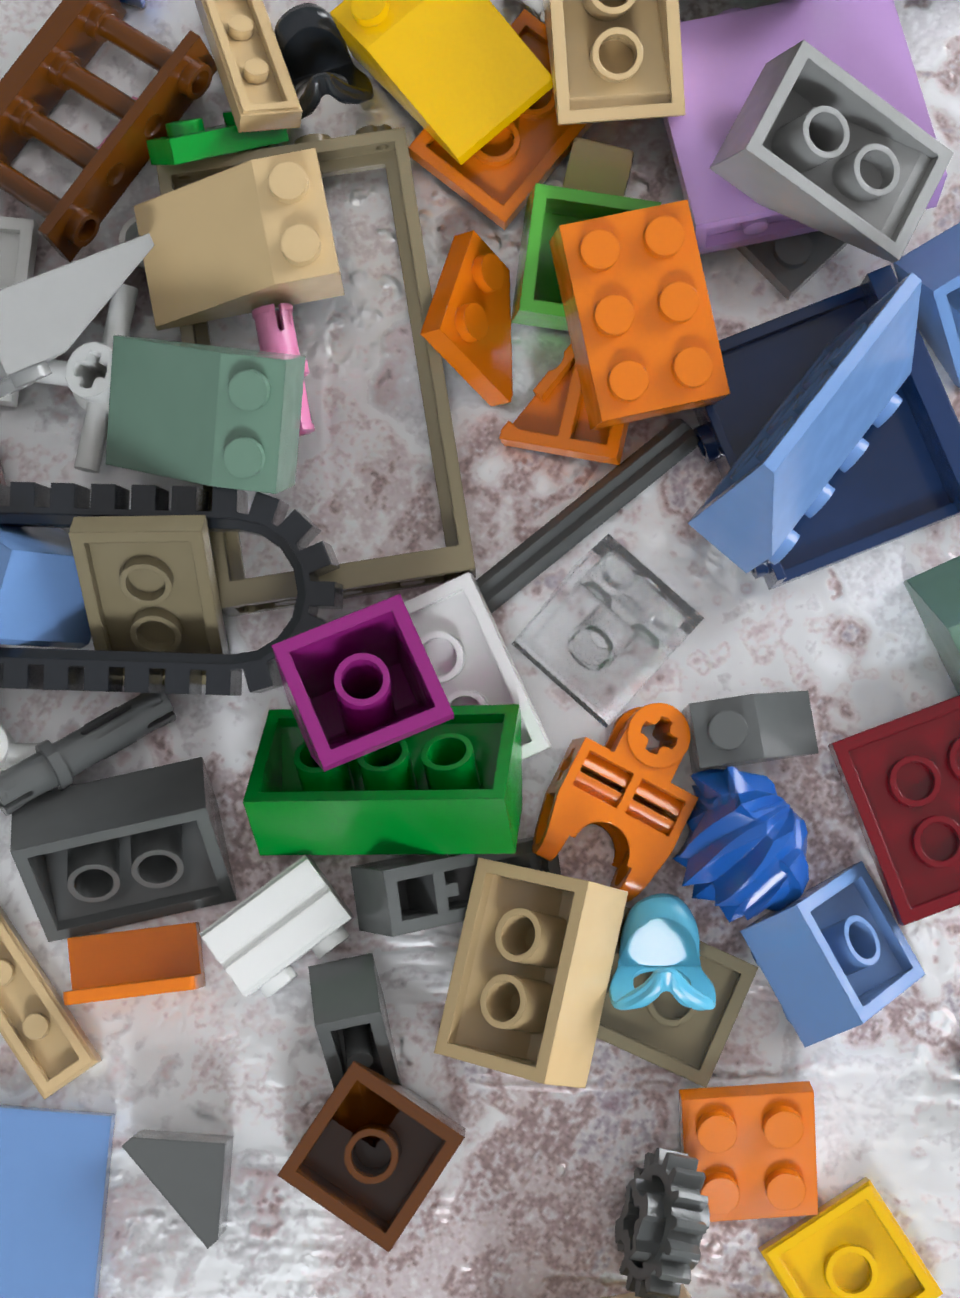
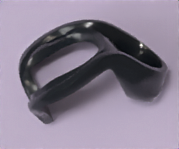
M303 3L289 9L282 15L275 26L274 33L295 92L302 84L308 82L305 91L298 99L302 109L301 119L314 112L324 95H331L343 104H361L373 98V87L369 78L353 64L346 42L329 12L319 5Z

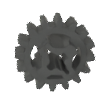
M657 1148L655 1154L648 1152L645 1154L644 1168L636 1167L634 1179L626 1186V1200L621 1216L615 1222V1242L618 1244V1251L624 1252L625 1255L619 1269L620 1275L628 1276L625 1288L627 1291L635 1292L636 1297L678 1298L680 1296V1283L690 1284L691 1270L700 1261V1243L703 1234L706 1233L710 1224L709 1205H707L708 1196L700 1195L706 1177L705 1173L697 1171L698 1159L688 1156L687 1153Z

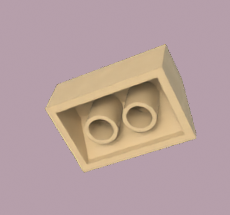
M478 857L434 1053L542 1084L586 1088L628 891L587 880Z

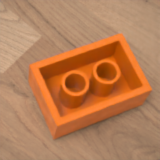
M688 199L558 226L549 244L590 430L708 406L730 395Z

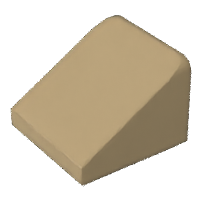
M576 137L571 148L563 187L624 197L632 168L634 152L629 149Z

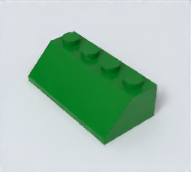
M519 704L451 706L454 712L453 719L325 772L311 757L292 709L269 710L243 799L260 856L515 854L522 812L521 712Z

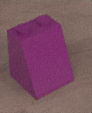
M400 594L271 645L289 705L311 757L324 772L454 718V712Z

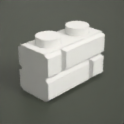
M304 855L199 934L241 994L248 997L260 989L267 999L298 976L291 965L312 950L317 958L321 959L349 938L350 935L343 926L355 917L309 855Z

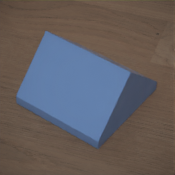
M0 525V645L78 649L88 645L91 639V632L69 533L61 528Z

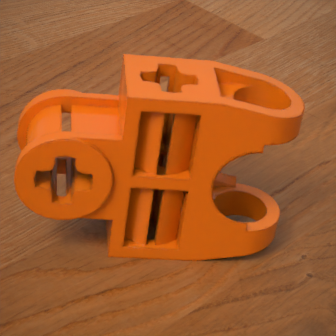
M652 703L624 712L616 720L604 746L587 737L573 739L545 793L534 832L533 853L547 861H552L560 852L569 836L575 838L584 827L589 824H596L610 835L614 844L615 851L612 866L617 869L610 887L628 891L626 902L633 900L639 895L671 855L698 800L697 796L671 783L690 744V728L684 715L671 705ZM654 725L652 736L660 741L659 747L646 749L648 738L641 733L642 727Z

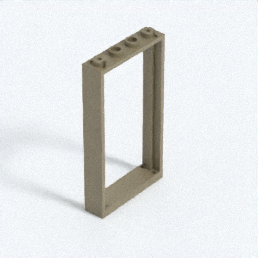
M386 124L381 126L368 125L358 129L355 135L331 138L329 135L320 133L308 134L297 138L294 144L272 148L263 146L177 165H156L160 195L253 159L316 148L322 178L386 168L446 547L339 564V569L318 578L319 581L337 582L344 585L343 599L446 583L467 572L473 573L474 578H476L475 561L442 356L420 334L432 301V293L405 127L392 129L391 126ZM208 321L180 326L182 342L211 345ZM203 485V490L209 492L208 511H212L213 486ZM209 532L221 609L228 617L295 607L298 593L294 571L246 578L239 532Z

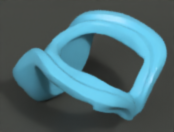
M665 893L651 895L638 901L629 911L621 931L618 966L609 987V997L613 1007L619 1010L642 1008L652 1003L662 992L668 991L685 1007L697 1011L714 1009L716 1005V991L713 983L701 968L698 926L689 907L679 897ZM646 972H653L643 984L634 988L633 979L636 976Z

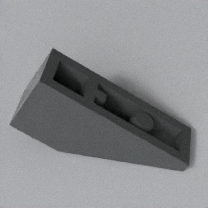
M533 837L517 839L515 854H412L351 866L359 931L394 937L462 922L466 914L478 857L561 875L558 854L552 861H547L534 854L532 850Z

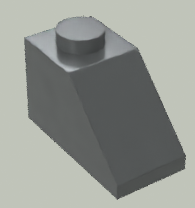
M808 690L758 693L689 703L682 710V714L690 728L688 751L692 773L819 753Z
M369 953L308 966L314 1024L333 1088H336L354 1060L402 1086L386 1004L373 954Z

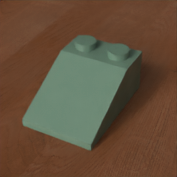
M113 335L105 464L207 486L277 494L295 486L306 356Z

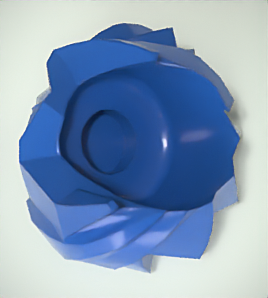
M727 766L725 769L699 771L690 775L696 784L692 785V788L698 800L687 821L690 833L679 852L672 859L686 867L682 886L694 885L692 898L715 901V906L721 908L729 923L744 915L748 921L765 909L773 912L780 911L798 900L809 881V866L806 861L808 831L805 821L793 811L790 804H787L782 797L777 795L774 783L767 776L742 772L730 766Z

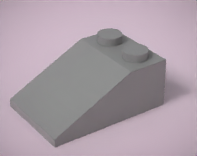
M802 40L765 64L709 169L761 206L894 263L900 260L954 153L808 42Z
M149 233L0 289V398L35 384V381L52 374L48 362L67 352L153 248L154 243Z

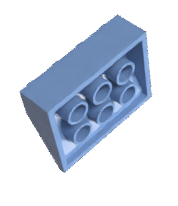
M913 272L907 275L823 349L688 522L692 528L746 574L766 560L776 565L788 554L800 538V535L793 530L795 525L803 515L811 518L826 504L835 491V488L828 482L836 471L840 469L845 473L859 460L869 446V443L862 437L873 424L876 428H879L902 403L903 399L896 392L912 371L922 280Z

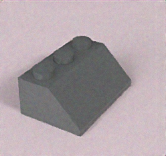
M203 757L69 786L62 791L59 789L47 791L12 813L10 852L48 942L237 900L218 803Z

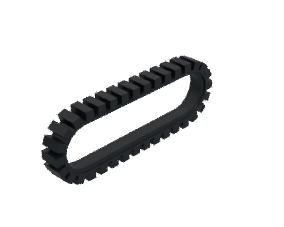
M10 482V487L0 483V525L70 528L74 517L206 515L208 532H243L263 536L281 548L294 569L298 593L292 618L278 638L256 651L239 654L0 647V688L123 692V668H125L124 692L162 693L163 669H166L165 694L202 695L203 670H206L205 695L241 696L243 671L249 692L262 693L283 686L271 645L328 623V621L317 616L319 609H343L344 585L337 582L319 581L318 578L340 568L332 546L321 541L307 547L321 530L305 514L296 509L285 519L290 505L280 499L256 492L248 514L247 492L238 489L213 487L212 511H208L209 492L197 486H172L171 510H169V491L156 485H131V509H129L130 490L116 484H91V489L75 483H51V488L35 482Z

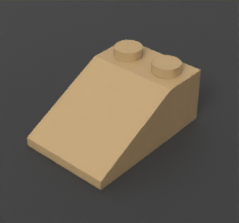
M543 0L557 125L686 115L679 0Z
M316 148L253 159L134 206L139 237L149 233L154 243L153 248L143 258L157 331L252 313V310L269 304H274L275 308H279L278 305L280 303L296 305L345 295Z

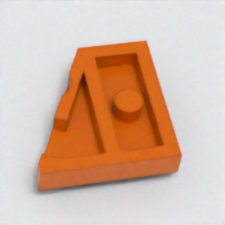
M472 230L454 236L420 334L492 407L510 403L513 396L510 270L479 235Z
M570 344L564 351V357L560 365L548 371L533 390L534 398L513 423L508 421L501 429L499 439L504 446L620 466L629 422L590 430L572 344Z

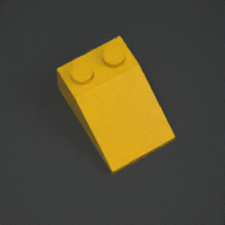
M344 0L330 12L351 55L460 165L466 162L553 88L552 75L490 0Z

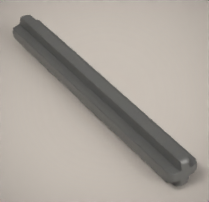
M681 418L675 419L624 460L620 466L618 465L479 577L476 582L491 614L697 447L699 439L690 425Z

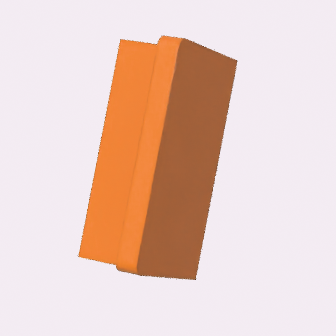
M199 922L67 938L72 990L63 992L64 1005L194 990L206 986Z

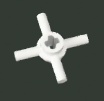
M122 284L111 297L102 341L88 342L79 346L71 354L68 361L53 359L48 362L52 374L35 381L37 383L68 386L76 402L86 410L74 468L81 471L99 473L108 430L113 335L129 336L139 292L137 288L130 285Z

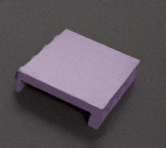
M781 0L775 4L750 9L731 8L715 16L690 21L680 20L686 115L664 117L663 120L685 200L688 199L700 255L818 231L761 206L709 169L765 64L802 40L808 42L936 139L894 0ZM946 170L926 209L937 207L947 177Z

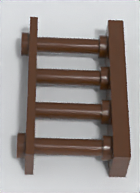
M62 0L0 80V189L45 218L38 231L58 254L70 263L82 247L87 246L93 241L99 231L100 223L150 159L146 140L167 136L165 124L180 120L193 101L205 94L211 84L213 75L217 71L215 61L199 35L190 30L178 47L172 51L124 22L122 19L127 12L119 0ZM111 42L158 71L137 100L85 69L103 43ZM72 89L121 120L99 149L47 117L66 91ZM33 137L83 169L62 198H59L10 166L26 143Z

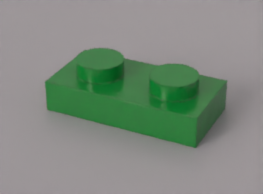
M226 111L223 112L225 123L223 125L205 128L203 117L165 124L167 136L146 140L151 165H177L289 141L287 129L239 133L232 112Z

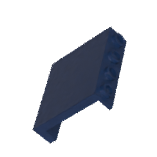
M891 264L867 273L862 283L857 287L719 340L730 395L715 404L694 408L693 410L700 425L694 428V432L699 439L697 444L699 451L706 463L715 461L722 479L823 349L898 284ZM918 326L916 328L912 371L896 392L903 399L900 406L879 428H876L873 424L862 437L869 443V446L859 460L845 473L840 469L836 471L828 482L835 488V491L826 504L811 518L803 515L795 525L793 530L800 535V538L788 554L776 565L766 560L751 570L755 579L764 577L769 590L960 515V423Z

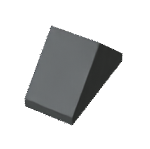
M155 1130L140 1131L122 1145L123 1149L208 1249L221 1237L227 1227L234 1136Z

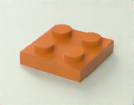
M810 1081L679 1089L681 1152L687 1153L690 1157L697 1158V1171L705 1173L706 1178L700 1195L708 1196L707 1205H709L710 1222L818 1215L814 1090Z

